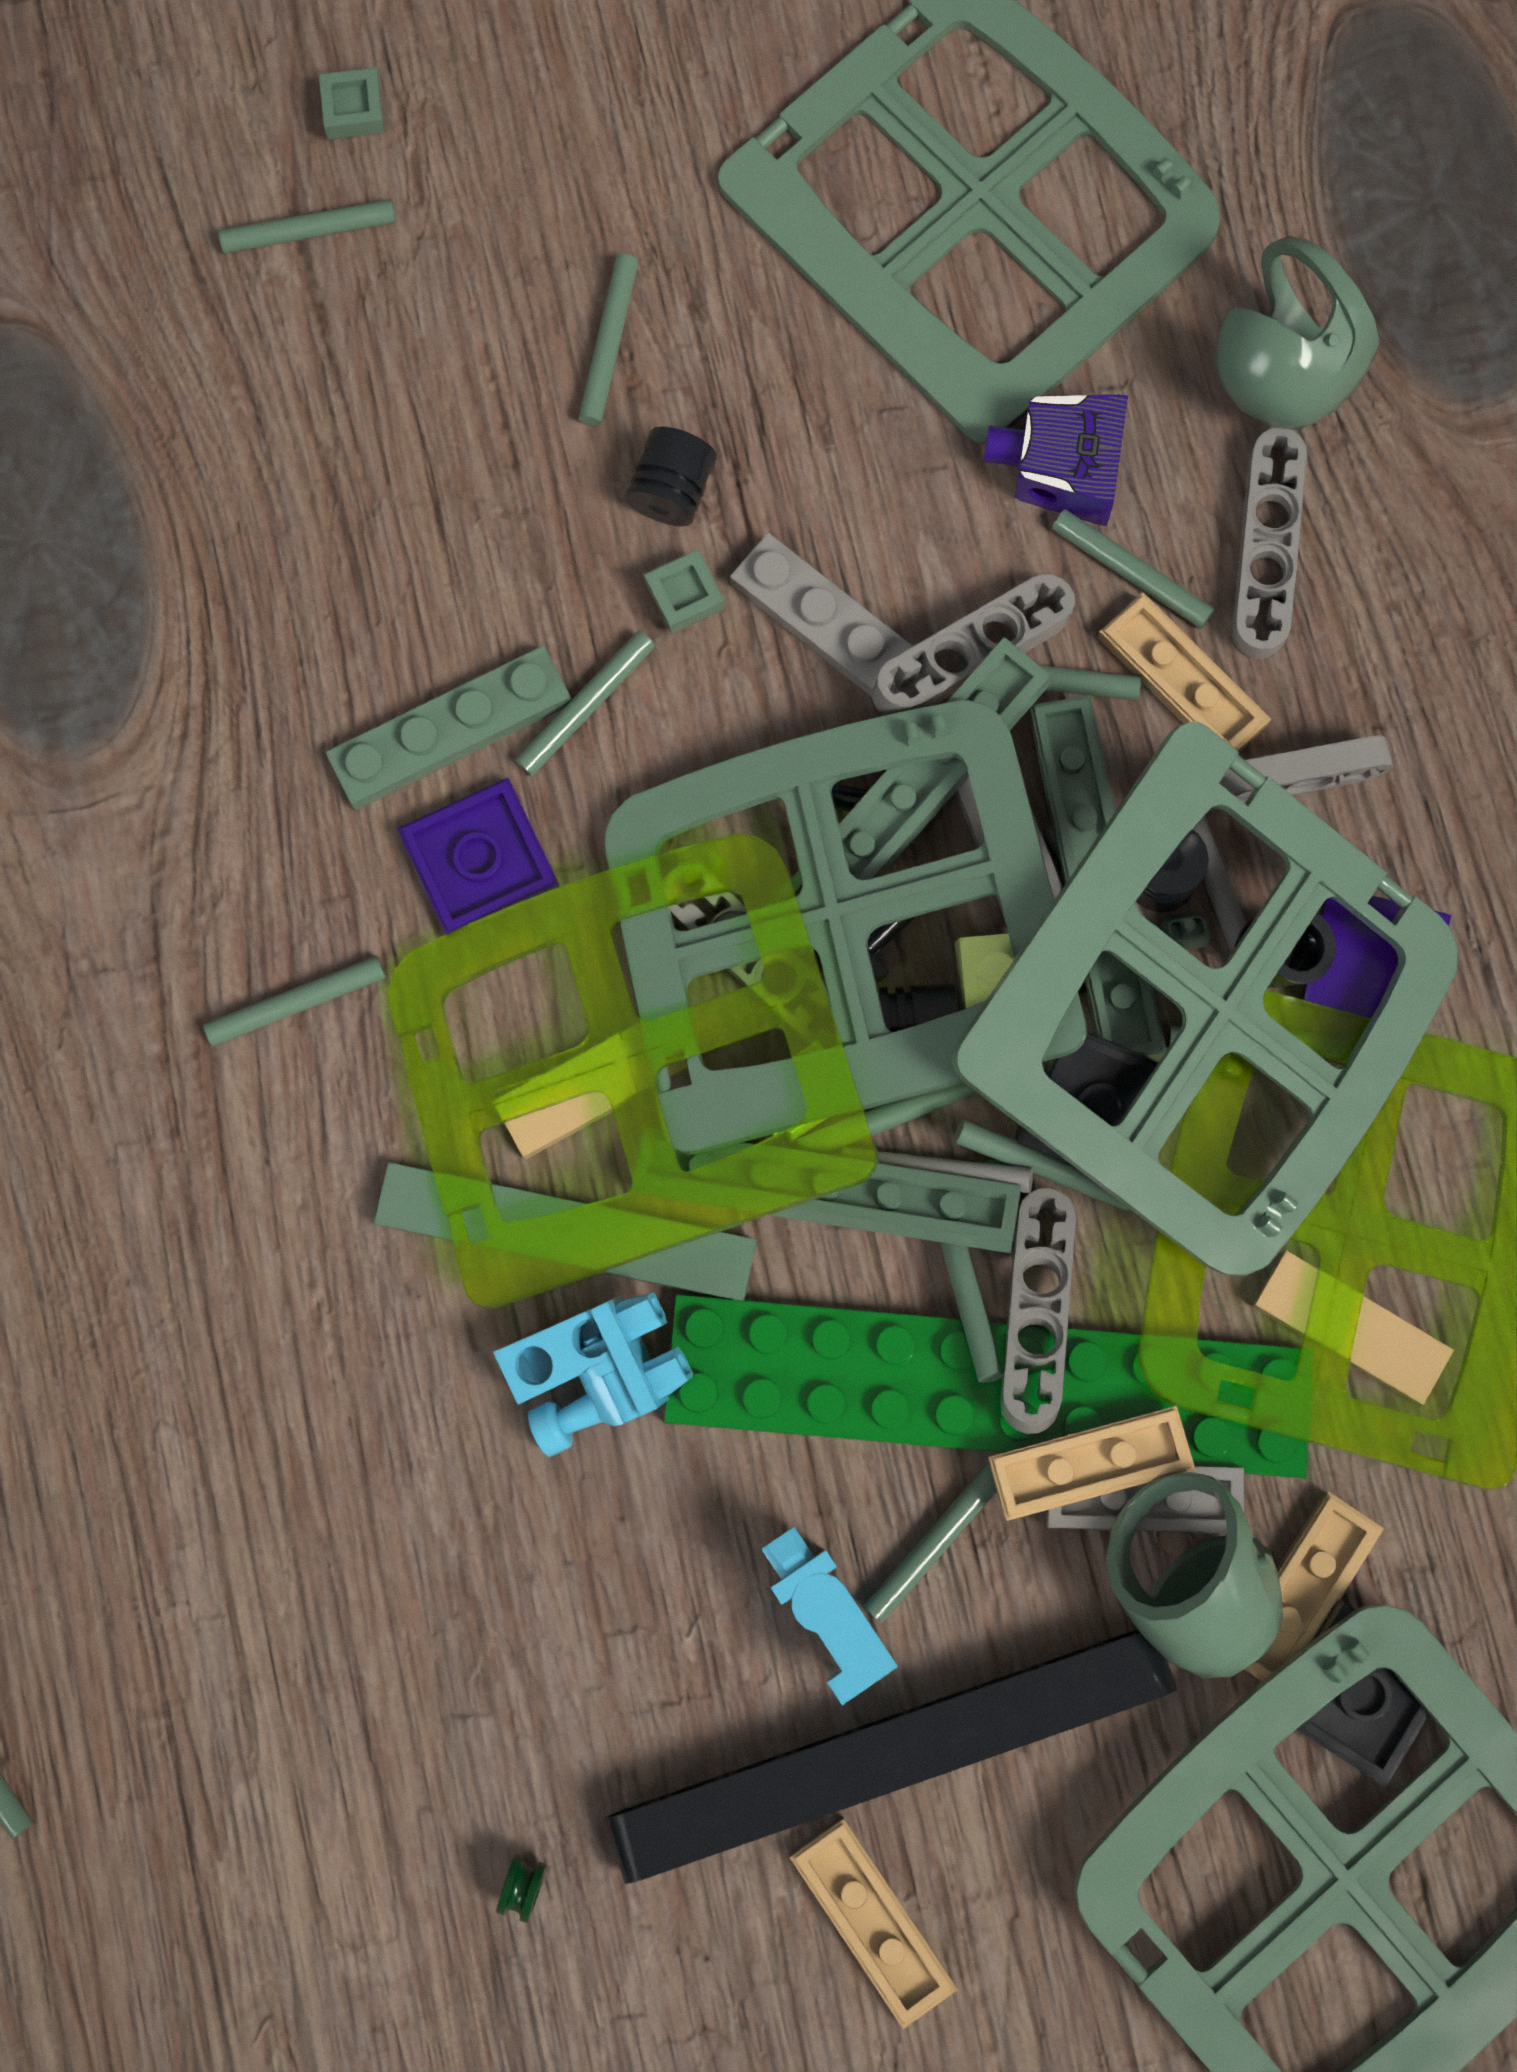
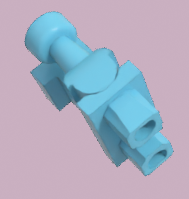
M654 1292L631 1297L627 1300H624L622 1295L493 1352L518 1405L579 1376L587 1393L586 1395L562 1409L554 1402H546L528 1412V1422L533 1437L546 1456L552 1457L569 1449L573 1443L572 1433L602 1422L612 1426L622 1425L659 1408L669 1400V1394L693 1377L689 1363L679 1347L652 1359L644 1344L642 1335L667 1323L665 1313Z
M795 1527L762 1548L763 1553L781 1578V1580L771 1586V1590L781 1605L792 1598V1611L796 1620L805 1629L819 1635L840 1667L838 1672L826 1680L842 1705L898 1667L846 1587L836 1577L828 1574L837 1566L826 1550H823L814 1557Z

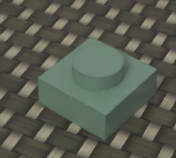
M377 67L319 74L323 123L328 139L386 132L381 83Z
M698 549L644 574L645 584L671 634L725 609V600Z

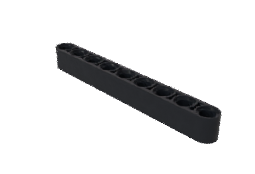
M1137 1629L636 1804L606 1816L604 1821L625 1884H629L1156 1700L1175 1692L1177 1686L1167 1659Z

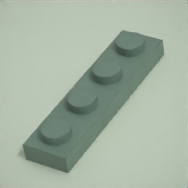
M543 645L325 753L352 807L357 811L564 709L571 701V697Z

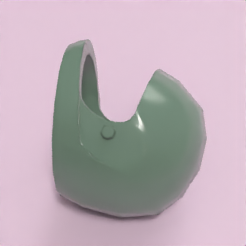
M1288 236L1270 243L1262 253L1261 265L1264 286L1271 303L1269 317L1257 311L1239 307L1227 311L1217 335L1214 366L1221 388L1240 411L1273 428L1301 430L1339 409L1362 382L1376 356L1379 336L1374 316L1361 291L1341 265L1324 249L1311 241ZM1283 254L1297 258L1309 267L1327 287L1332 297V309L1323 330L1311 319L1294 294L1283 272L1280 255Z
M1186 1472L1161 1477L1139 1490L1122 1508L1111 1529L1106 1563L1111 1590L1141 1634L1171 1664L1202 1678L1232 1677L1263 1657L1276 1639L1283 1621L1281 1586L1277 1568L1270 1551L1256 1538L1252 1537V1532L1242 1507L1232 1494L1212 1476ZM1197 1490L1215 1496L1221 1502L1225 1512L1227 1534L1209 1538L1185 1551L1164 1570L1150 1591V1595H1148L1138 1582L1130 1562V1545L1140 1521L1156 1503L1173 1493Z

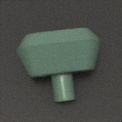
M1199 912L1168 916L1162 921L1160 927L1161 931L1185 950L1205 947L1211 937L1209 922Z

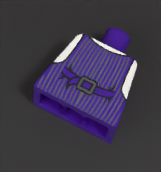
M1116 394L1036 396L1029 399L1024 430L989 425L984 462L1019 466L1015 489V498L1019 501L1058 513L1066 509L1081 520L1107 526L1115 498L1128 396Z

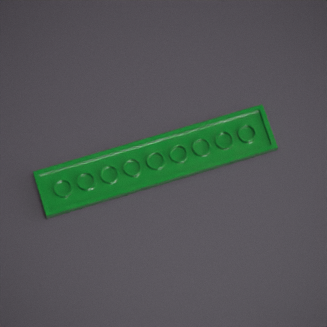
M676 1295L671 1349L679 1347L684 1353L693 1372V1377L668 1395L669 1400L666 1402L665 1424L1005 1453L1177 1406L1194 1466L1244 1468V1474L1307 1479L1313 1349L1067 1328L1063 1393L1056 1420L1048 1429L1040 1433L1026 1434L1016 1431L1007 1424L1001 1413L1002 1378L991 1383L978 1382L961 1319ZM989 1322L1003 1371L1007 1323ZM1028 1325L1018 1333L1020 1345L1029 1353L1044 1354L1054 1346L1053 1336L1043 1326ZM1014 1365V1369H1015V1370H1020V1369H1021V1368H1019V1367H1017V1366ZM1052 1370L1046 1371L1050 1374H1053ZM1028 1371L1027 1384L1023 1396L1014 1398V1400L1024 1402L1025 1413L1037 1414L1040 1404H1048V1402L1041 1401L1037 1397L1040 1372Z

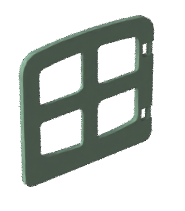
M910 0L909 5L886 25H881L779 114V118L756 138L752 137L722 164L718 174L719 189L723 197L966 437L982 444L986 443L989 425L1006 428L1013 427L1027 414L1029 399L1036 396H1047L1198 261L1215 241L1221 218L1218 201L1214 193L1147 118L1068 43L1016 0ZM918 18L928 29L907 46L897 34ZM954 29L969 30L1003 55L1051 98V102L997 151L987 157H977L969 153L897 83V78ZM859 114L868 117L941 190L939 201L889 246L876 255H870L821 202L797 170L798 165L805 157L851 117ZM788 131L798 142L777 160L766 148L784 132ZM1085 135L1096 139L1139 185L1164 218V224L1107 276L1103 277L1096 275L1023 205L1019 197L1020 190L1074 141ZM980 232L992 237L1065 310V313L1007 363L1000 364L991 361L960 338L908 292L911 285L972 233Z
M960 700L902 711L802 736L731 758L633 795L625 800L612 814L605 831V852L610 876L614 882L620 911L618 915L647 1055L651 1061L655 1080L656 1098L663 1132L667 1142L678 1152L687 1155L699 1154L964 1083L954 1071L952 1053L957 1042L985 1001L967 1009L897 1032H890L884 1020L868 951V939L870 934L880 926L987 896H994L1001 901L1013 953L1016 957L1054 902L1014 741L1003 717L991 707L971 700ZM947 758H957L963 761L967 766L984 833L983 844L976 850L873 879L861 880L855 878L849 870L833 803L832 788L834 784L843 779L908 764ZM770 800H782L786 806L802 876L803 887L800 894L794 900L688 931L676 930L673 924L659 852L664 842L715 819ZM647 874L653 903L634 908L628 879ZM810 948L815 950L821 959L838 1033L837 1046L834 1049L755 1066L716 1071L707 1069L702 1060L688 995L689 983L699 976L796 949ZM1078 992L1062 1017L1042 1058V1062L1072 1054L1084 1044L1087 1036V1024ZM685 1053L692 1085L672 1090L666 1058Z
M1188 722L1175 727L1162 742L957 1042L952 1053V1065L956 1075L965 1084L1203 1266L1220 1274L1248 1275L1264 1268L1273 1260L1335 1179L1376 1118L1425 1035L1455 977L1458 948L1452 930L1439 914L1418 897L1411 896L1386 875V871L1269 776L1265 777L1238 755L1239 752L1209 727L1199 722ZM1228 769H1231L1254 788L1245 803L1219 783ZM1212 807H1218L1226 811L1277 852L1286 863L1284 875L1227 961L1219 968H1210L1204 965L1141 915L1136 908V900L1184 837ZM1376 889L1380 890L1401 907L1392 922L1368 904ZM1328 898L1336 900L1391 944L1398 956V966L1379 1006L1345 1065L1339 1069L1333 1067L1271 1018L1263 1005V996L1266 989L1324 901ZM1102 951L1111 953L1167 997L1180 1009L1182 1014V1026L1179 1033L1121 1120L1115 1126L1109 1125L1053 1082L1045 1074L1042 1066V1058L1062 1017ZM1230 1052L1242 1056L1303 1104L1309 1114L1306 1125L1265 1181L1240 1210L1231 1216L1219 1210L1162 1166L1158 1160L1161 1148L1219 1060Z
M1386 1604L1362 1606L1352 1611L1306 1645L1253 1688L1175 1759L1122 1813L1079 1864L1074 1882L1076 1908L1090 1931L1210 2072H1282L1243 2027L1240 2020L1241 2011L1329 1928L1342 1923L1351 1925L1357 1930L1414 1998L1415 2006L1408 2017L1340 2072H1459L1517 2017V1909L1467 1962L1462 1965H1454L1449 1962L1393 1896L1389 1888V1878L1393 1869L1482 1787L1493 1788L1517 1816V1732L1421 1621L1408 1611ZM1377 1668H1388L1399 1678L1446 1734L1447 1743L1445 1748L1359 1828L1354 1831L1343 1832L1332 1825L1275 1757L1274 1749L1281 1741L1340 1693ZM1232 1789L1240 1793L1296 1859L1300 1867V1877L1298 1883L1287 1895L1210 1966L1205 1969H1196L1191 1966L1139 1903L1138 1891L1140 1885L1167 1852L1225 1792ZM1141 1928L1164 1954L1148 1970L1143 1967L1125 1945Z

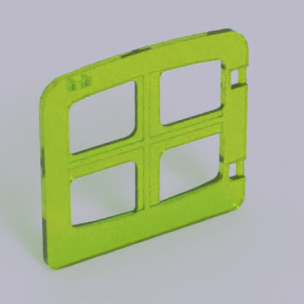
M733 834L671 850L566 884L516 903L422 945L407 954L394 970L389 985L391 1014L408 1068L406 1071L443 1212L447 1216L453 1238L454 1253L463 1288L468 1298L479 1306L489 1309L498 1308L859 1185L868 1180L876 1171L878 1164L877 1149L788 869L777 850L759 837ZM726 892L738 893L743 898L765 969L763 979L756 984L653 1020H644L637 1017L612 938L614 925L619 921L685 901ZM552 945H564L588 1024V1033L585 1040L580 1045L475 1083H466L461 1073L445 1013L444 1004L447 996L451 991L490 971ZM433 1028L440 1057L422 1063L415 1034ZM771 1029L783 1030L806 1101V1113L799 1123L760 1143L689 1172L682 1171L657 1091L656 1080L658 1074L663 1068L676 1062ZM600 1092L605 1094L612 1107L632 1177L633 1185L631 1190L622 1195L555 1214L515 1222L504 1221L498 1210L481 1147L480 1138L483 1132L488 1128L588 1093ZM481 1206L489 1238L470 1244L462 1212Z
M1265 991L1263 996L1265 1011L1271 1018L1324 1060L1340 1065H1345L1371 1019L1276 992ZM1425 1033L1376 1118L1338 1173L1334 1190L1327 1196H1321L1305 1220L1289 1238L1311 1246L1319 1259V1267L1295 1377L1291 1381H1286L1215 1362L1203 1356L1199 1351L1197 1340L1200 1300L1206 1267L1158 1230L1155 1235L1144 1303L1138 1354L1139 1365L1146 1383L1157 1396L1179 1408L1243 1423L1249 1427L1397 1467H1406L1432 1474L1442 1479L1471 1487L1492 1490L1505 1486L1511 1481L1517 1468V1058ZM1232 1052L1225 1054L1219 1060L1184 1113L1169 1170L1229 1216L1237 1213L1263 1183V1181L1234 1174L1226 1165L1245 1094L1255 1067L1242 1056ZM1411 1085H1418L1488 1104L1494 1107L1501 1115L1500 1169L1491 1234L1485 1241L1399 1219L1393 1216L1385 1206L1384 1194L1405 1092ZM1386 1265L1468 1287L1477 1296V1306L1460 1372L1446 1412L1439 1420H1430L1352 1399L1347 1395L1345 1384L1367 1277L1375 1266ZM1221 1379L1255 1388L1251 1409L1217 1400ZM1415 1432L1448 1440L1444 1461L1412 1453L1411 1449Z

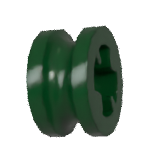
M515 1854L500 1894L496 1913L505 1915L507 1911L513 1910L519 1914L520 1921L528 1923L543 1883L547 1864L539 1862L536 1866H528L524 1862V1856Z

